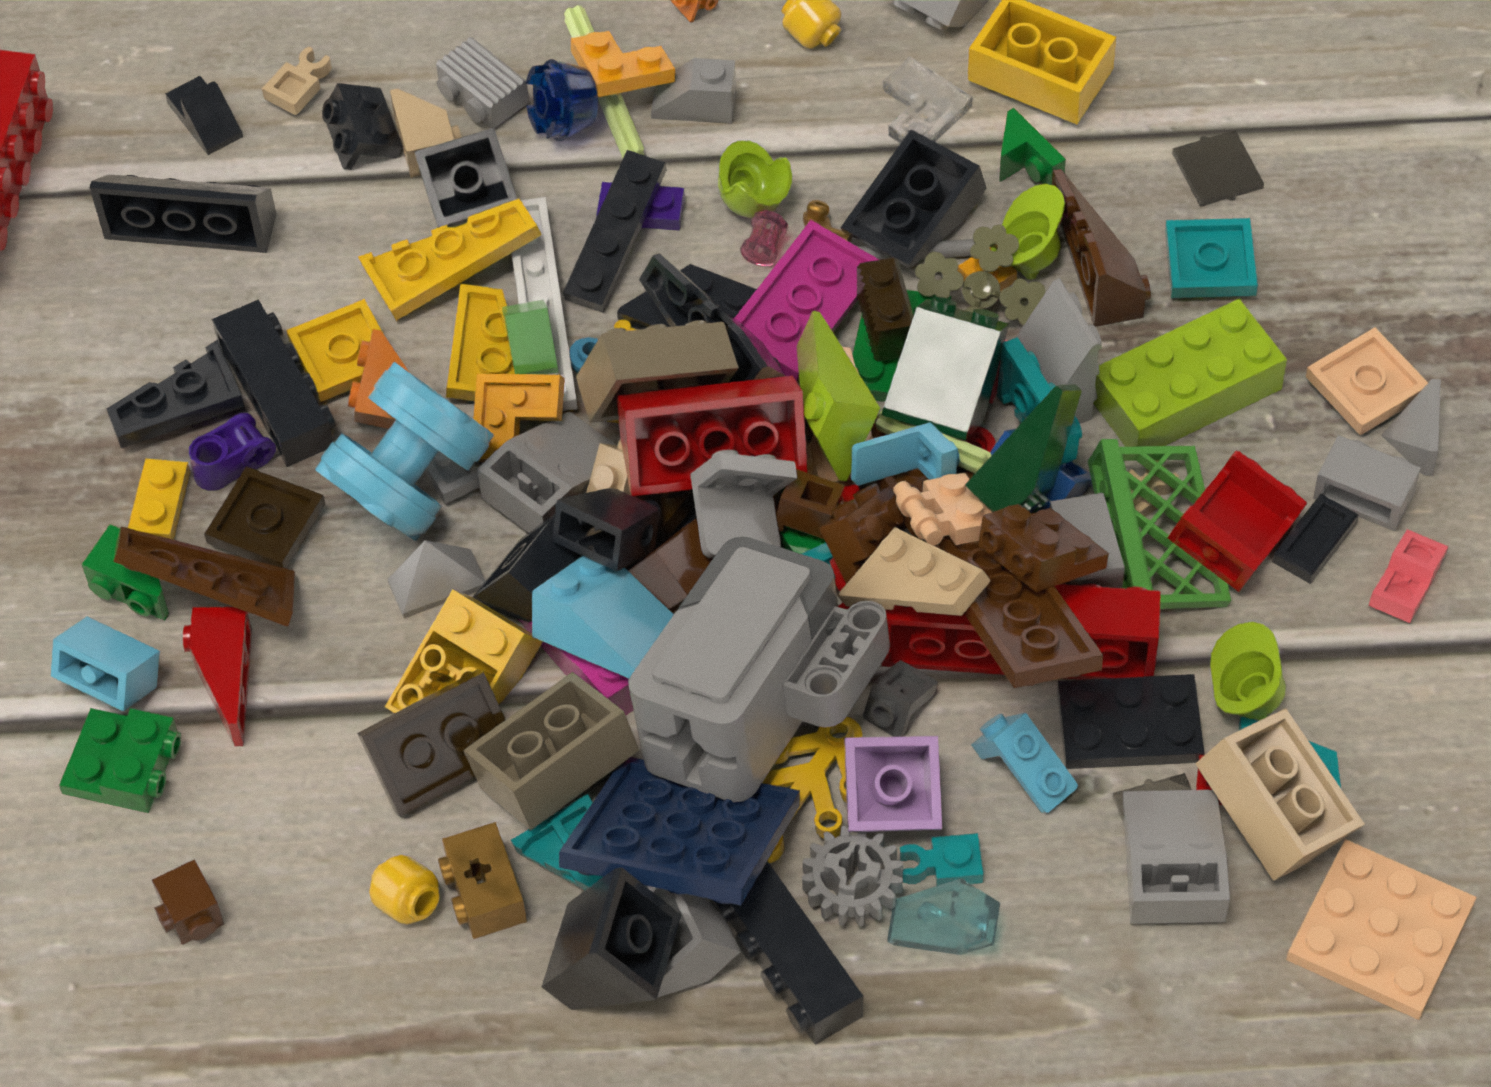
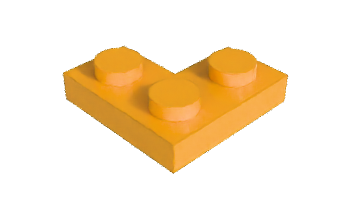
M610 31L592 32L585 36L571 38V53L597 97L675 82V67L662 46L644 47L637 51L622 53Z
M477 374L473 419L494 434V437L489 442L488 449L478 462H485L507 440L518 436L520 420L562 421L565 378L561 375Z

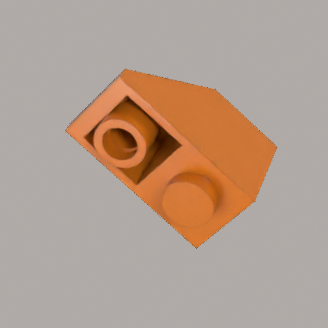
M373 329L370 342L362 340L357 366L364 367L361 383L354 381L352 383L348 407L355 408L354 422L389 429L396 419L368 397L374 390L375 383L383 372L390 368L393 362H396L407 371L408 369L381 330Z

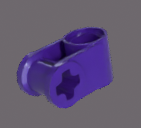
M249 413L235 415L223 425L204 435L198 436L189 446L194 480L200 488L208 491L222 489L238 479L246 466L255 470L263 467L272 459L276 452L275 443L270 438L263 437L256 428L255 419Z

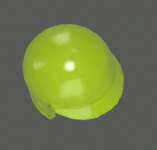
M750 140L733 142L725 149L719 162L718 189L723 202L731 211L747 218H762L775 211L782 200L788 195L792 184V171L790 162L786 157H779L773 161L763 147Z

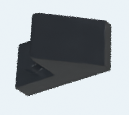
M198 76L165 93L170 108L207 155L243 137L242 131L215 81L207 84L201 76Z

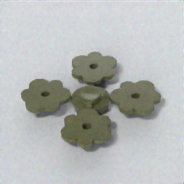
M1000 224L994 225L992 229L982 226L974 231L973 242L975 244L970 249V255L974 259H979V265L983 271L970 274L965 281L962 274L957 271V260L954 258L945 259L939 252L929 253L925 258L924 264L916 267L915 276L920 279L917 284V290L923 297L935 295L948 298L950 291L955 292L962 287L963 297L971 306L965 311L973 313L974 309L988 308L995 304L999 298L1001 305L1006 308L1004 313L1006 319L1009 321L1018 319L1022 326H1024L1046 293L1044 285L1040 282L1033 281L1028 284L1022 278L1016 279L1012 287H1007L1000 293L998 280L988 272L996 271L999 266L1009 267L1013 262L1012 254L1019 247L1018 239L1012 234H1006L1005 227ZM990 247H996L997 251H991ZM940 275L942 279L936 280L935 276ZM1020 301H1026L1027 305H1021Z

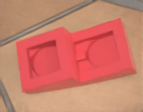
M1407 529L1392 553L1388 568L1372 592L1368 606L1410 623L1432 584L1449 546Z

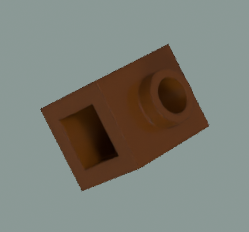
M195 859L152 879L161 904L154 907L156 915L165 933L174 930L181 945L192 940L205 939L213 934L217 928L225 925L219 905Z

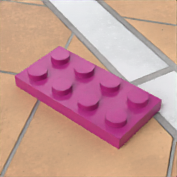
M810 220L736 315L735 319L764 343L771 355L778 360L786 376H793L797 382L799 379L797 344L812 311L820 312L832 332H834L858 300L857 266L860 263L879 259Z

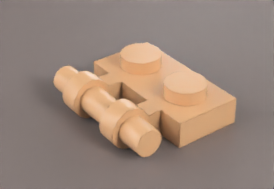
M965 473L947 474L941 478L923 481V492H920L915 487H911L906 481H901L895 485L893 491L896 495V505L904 516L911 518V528L918 538L925 539L927 543L933 546L939 544L943 536L947 535L950 536L955 545L979 541L983 515L992 511L965 486L970 480Z

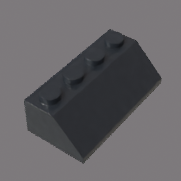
M110 174L91 181L89 187L104 239L267 253L277 214L271 188L256 185L240 186L217 182L181 181L174 178L157 179L135 175L122 176Z

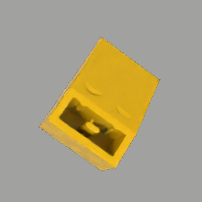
M452 589L386 703L385 708L396 713L478 669L484 672L498 704H500L521 680L543 641L532 637V633L475 598Z

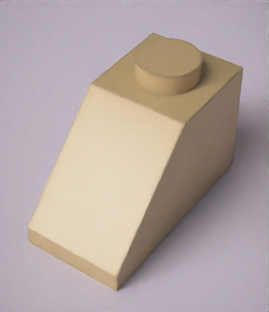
M398 88L390 90L394 118L410 177L421 176L414 151L461 138L459 126L450 125L445 109Z

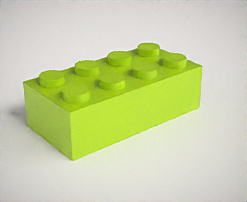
M1237 299L1100 364L1099 375L1096 376L1095 381L1097 399L1093 404L1125 447L1166 446L1282 390L1287 359L1243 302Z

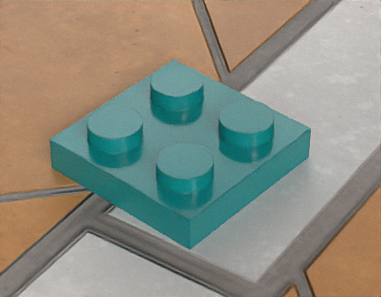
M1250 218L1166 220L1165 238L1171 298L1256 296L1258 283Z

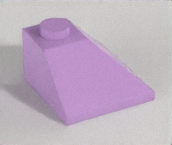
M938 736L858 737L844 739L848 832L942 830Z

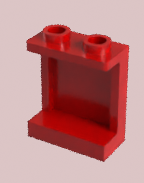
M1236 450L1201 496L1182 515L1167 539L1236 591L1240 592L1300 515L1307 502L1297 495L1291 487L1284 485L1261 468L1255 460Z

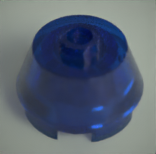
M549 59L543 65L533 66L529 70L526 85H533L534 105H526L530 123L536 134L545 133L546 139L554 138L557 141H564L593 125L598 113V94L594 79L588 69Z

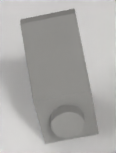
M693 58L675 70V82L655 86L651 119L732 124L736 99L735 60Z

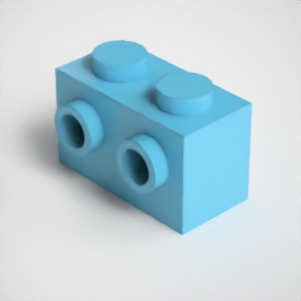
M87 616L53 639L51 677L124 712L157 688L160 651Z

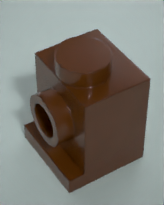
M796 469L797 479L785 487L780 498L776 517L778 530L783 531L784 527L787 526L823 538L819 527L833 518L831 510L841 505L845 485Z

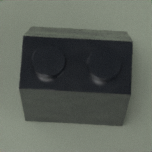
M622 867L613 869L567 903L541 987L571 1010L657 1000L681 914Z

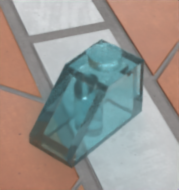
M962 878L897 898L896 906L892 909L887 942L894 946L962 955L992 946L995 942L1000 902Z

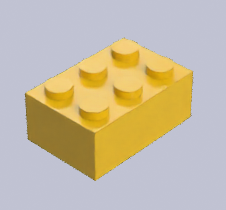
M1001 0L969 47L968 80L1078 124L1114 69L1116 36L1025 0Z

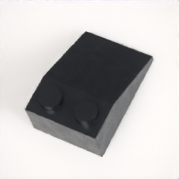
M910 129L840 228L844 233L890 258H897L899 263L911 269L966 219L987 189L980 165Z

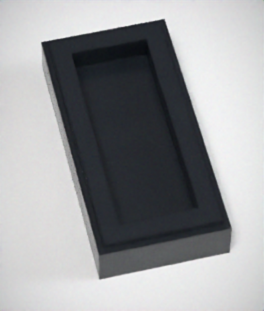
M1320 494L1276 550L1272 562L1311 584L1355 527L1359 515Z

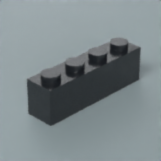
M258 299L213 318L212 322L216 338L224 356L268 435L275 443L276 449L286 467L327 450L333 442L330 429L336 427L333 415L326 403L319 406L315 397L318 396V392L308 372L303 375L300 373L298 366L301 363L292 343L284 344L280 338L283 335V330L275 313L267 314Z
M768 861L742 905L732 903L721 904L713 899L710 900L711 904L722 914L726 922H730L737 932L735 939L743 955L748 960L755 958L763 971L760 974L768 991L774 997L780 994L787 1004L786 1013L798 1033L801 1034L806 1031L816 1045L863 1017V994Z

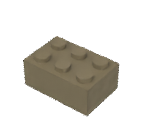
M697 320L684 326L667 327L664 324H656L642 330L626 331L624 328L608 330L601 334L578 372L576 379L589 422L593 423L619 420L617 395L729 383L737 371L738 365L724 322L707 323L703 320Z
M571 672L463 751L480 789L531 831L637 753L639 747L624 711L574 672Z

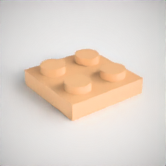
M1376 327L1308 366L1306 378L1359 435L1364 434L1404 410L1428 384L1420 373Z

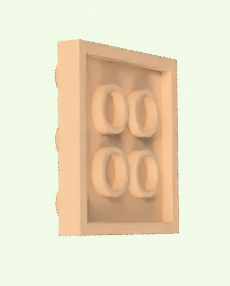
M1345 839L1288 951L1286 960L1420 1020L1477 897Z

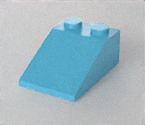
M585 556L580 557L532 591V637L629 679L674 615L625 568L614 571Z

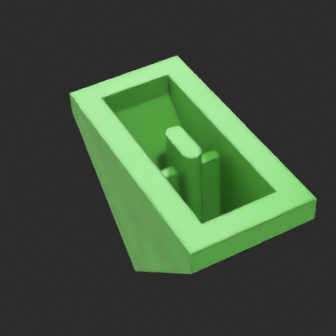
M544 299L502 307L515 374L547 375L558 373L548 308Z

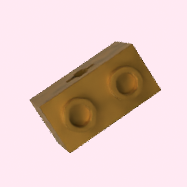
M496 822L442 838L445 856L438 858V863L445 885L454 883L458 896L451 898L458 924L468 923L473 939L526 923L524 901ZM483 880V883L477 884V881Z

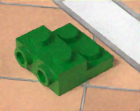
M90 708L59 784L62 794L149 813L154 798H160L166 784L165 770L170 758L175 759L180 750L182 736L177 731L174 718L130 708L127 716Z

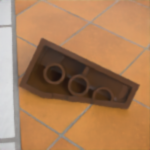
M1062 169L1053 170L1052 185L1056 186L1063 193L1065 200L1060 225L1093 325L1098 327L1143 318L1145 300L1151 299V289L1147 275H1140L1134 257Z

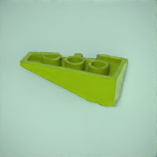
M812 311L797 344L800 388L803 391L804 417L837 478L841 481H847L852 471V447L857 443L866 441L881 408L822 314L818 311Z

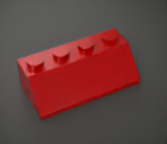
M793 376L617 395L620 438L631 496L693 489L690 474L711 459L714 453L722 450H735L739 455L754 457L765 454L773 455L778 460L794 461L797 470L808 473L803 391Z

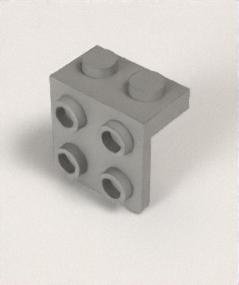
M722 450L714 453L711 459L690 474L701 550L706 557L714 558L728 540L742 536L781 547L773 495L797 479L794 461L778 460L775 456L768 454L754 457L739 455L735 450Z

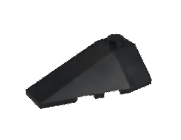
M660 253L652 256L639 281L670 327L684 326L697 320H703L707 323L724 322L738 365V369L729 383L786 376L778 360L771 355L758 337Z

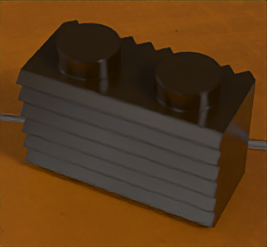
M892 257L860 263L857 266V299H859L860 312H862V318L864 319V325L870 340L873 359L880 362L900 358L914 315L898 259Z

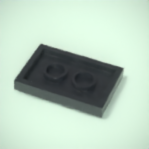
M1195 674L1058 681L1057 693L1066 769L1197 763L1199 755L1205 754Z

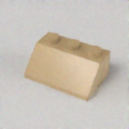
M1286 708L1223 738L1196 763V766L1273 881L1304 866L1365 825Z

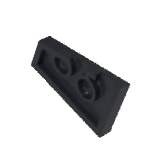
M218 340L206 346L207 353L192 363L185 359L174 366V374L158 384L148 382L106 408L121 449L245 407L240 390Z

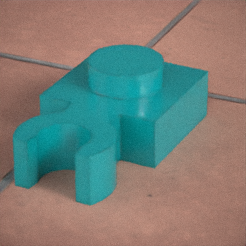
M978 833L931 837L932 849L925 850L916 844H907L900 847V861L913 860L919 864L915 868L903 869V883L917 884L927 876L935 875L936 887L983 883L984 874Z

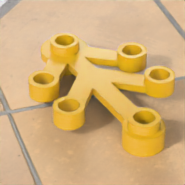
M846 717L835 726L819 727L815 733L791 738L775 764L784 763L789 756L816 752L808 763L769 771L762 782L780 787L791 786L790 789L800 790L799 808L796 813L811 794L816 811L814 817L815 830L823 839L824 833L827 831L837 838L841 834L843 826L842 815L834 808L825 773L836 760L842 777L839 783L840 795L842 800L847 803L844 739L863 737L860 725L850 717ZM836 733L846 734L842 738H835L832 736ZM828 819L837 822L832 827H824L821 825L823 821ZM783 835L767 860L769 863L777 861L784 852Z

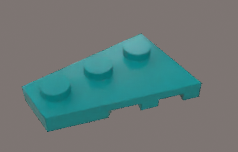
M1016 337L1002 343L996 397L1003 404L1012 402L1016 406L1014 415L1022 423L1055 387V384L1047 382L1040 371V365L1035 354L1032 351L1027 352L1019 338ZM1074 416L1061 465L1077 459L1079 440L1082 438V428L1076 416Z

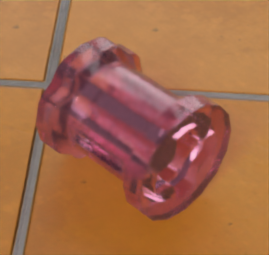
M768 210L755 212L751 220L752 231L749 238L742 242L740 253L748 262L754 265L770 266L777 259L778 253L776 248L780 238L787 234L788 223L781 215ZM768 223L771 224L770 229L766 228ZM759 247L763 249L761 253H758Z

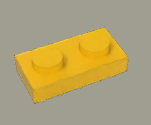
M145 458L128 528L174 540L191 472L188 462Z

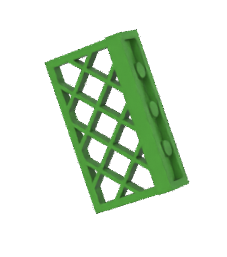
M1101 439L1087 462L1094 494L1104 493L1123 560L1124 576L1122 588L1138 586L1147 590H1153L1151 578L1155 573H1158L1177 588L1173 594L1161 595L1160 609L1227 607L1231 602L1228 584L1167 539L1169 535L1155 525L1163 513L1178 523L1183 513L1171 505V503L1179 494L1194 504L1205 491L1195 446L1119 447L1118 439ZM1167 460H1184L1188 475L1182 481L1162 465ZM1124 461H1137L1150 472L1141 482L1126 471ZM1154 475L1175 490L1167 501L1146 486ZM1138 494L1159 509L1151 520L1135 510L1133 500ZM1147 533L1168 548L1160 559H1157L1144 549L1142 539ZM1172 552L1193 567L1185 579L1164 564ZM1198 571L1213 583L1215 593L1203 594L1190 584L1189 581Z

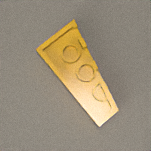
M516 199L469 216L466 224L455 228L444 225L431 230L432 236L411 244L408 239L392 244V250L375 257L372 252L358 256V259L397 321L542 234L521 200Z

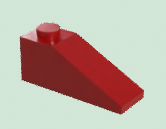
M192 607L191 625H184L183 628L184 651L191 652L195 668L234 746H244L252 642V626L248 612L235 607Z

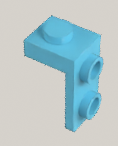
M929 422L855 444L852 447L851 479L859 486L916 468L929 480L941 478L947 474H956V467L960 462L959 452L955 444L949 441Z
M1001 713L994 716L980 728L983 735L971 744L981 759L1000 756L1042 813L1050 812L1078 787L1077 782L1027 713L1004 717Z

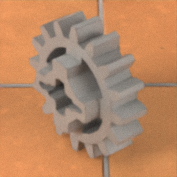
M842 826L841 837L835 838L828 831L825 832L824 846L812 843L810 845L811 858H803L802 862L803 873L805 874L802 876L803 891H809L808 904L810 907L822 903L821 917L826 919L834 912L838 914V921L841 926L845 925L848 917H855L858 926H864L865 915L871 914L876 920L882 919V905L893 909L896 906L895 894L902 893L903 878H901L903 876V861L896 860V846L891 845L883 848L884 835L882 833L877 834L873 839L867 838V832H858L857 835H850L847 826ZM858 866V871L852 877L850 885H847V880L850 879L851 874H854L855 867Z

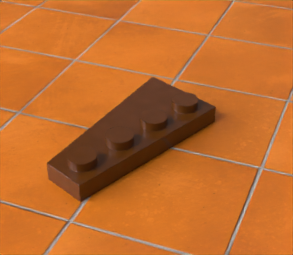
M121 526L115 548V563L121 564L129 570L145 573L283 626H289L293 614L295 571Z

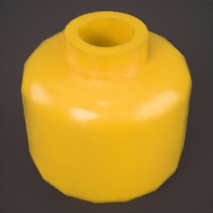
M787 0L781 10L784 14L782 21L784 29L806 48H814L820 43L827 47L841 32V28L838 26L841 19V10L831 0Z
M400 854L389 858L374 870L369 894L371 902L380 911L398 923L409 925L426 919L436 909L439 902V882L437 876L430 869L412 857Z

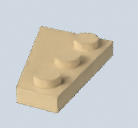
M894 527L837 596L845 606H852L861 601H873L882 605L887 610H892L894 605L912 606L916 612L962 616L991 580L982 569Z

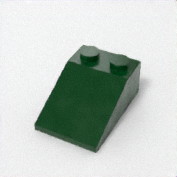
M1076 384L1056 385L965 484L992 512L1019 504L1033 514L1043 510L1050 502L1046 495L1055 485L1082 392Z

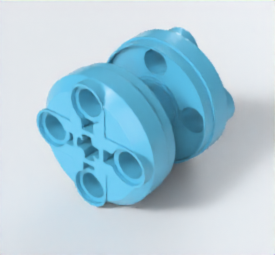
M393 362L390 368L385 370L375 383V388L368 398L396 419L372 453L350 437L341 433L338 439L332 442L322 455L321 461L315 470L353 497L360 505L384 523L395 527L409 538L417 541L421 534H425L437 518L435 515L442 505L415 485L416 481L439 451L469 471L474 462H478L488 449L489 442L494 437V434L420 379L413 376L396 362Z

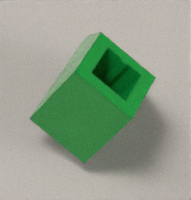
M110 524L81 564L89 589L102 599L110 600L113 598L127 604L132 611L141 616H148L150 614L165 621L169 611L160 580L142 572L129 570L123 565L114 562L116 542L120 528Z

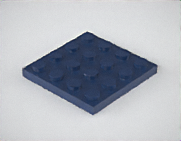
M630 757L615 769L559 851V868L577 871L582 875L604 877L613 869L622 867L645 886L665 889L673 894H689L713 899L721 904L732 903L742 905L799 808L800 790L761 783L751 798L740 802H732L730 799L724 800L715 797L714 794H707L696 788L687 787L656 776L647 770L643 759Z

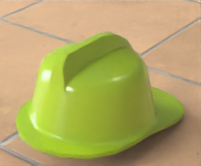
M1036 185L1022 192L1011 204L1002 223L1006 229V234L1014 235L1019 241L1018 250L1012 254L1013 262L1010 266L1016 271L1021 272L1027 279H1035L1040 270L1053 263L1060 252L1061 244L1057 228L1064 212L1065 200L1063 193L1053 185ZM992 246L991 251H997L996 247Z
M1256 622L1240 623L1226 630L1216 641L1211 652L1210 668L1216 704L1225 713L1260 721L1277 709L1285 698L1286 683L1282 675L1277 640L1269 628L1264 624Z

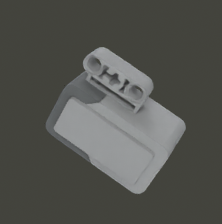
M742 536L728 540L715 555L628 681L645 767L656 776L687 787L696 788L707 794H714L715 797L724 800L730 799L732 802H740L751 798L802 721L820 727H831L841 723L847 717L889 652L890 640L886 610L882 605L873 601L858 602L848 610L838 607L834 572L832 567L824 561L749 537Z

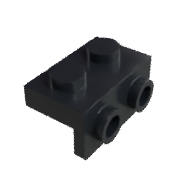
M337 83L329 99L323 104L322 118L327 124L333 141L334 151L339 157L342 168L352 170L360 155L397 159L403 146L381 88Z

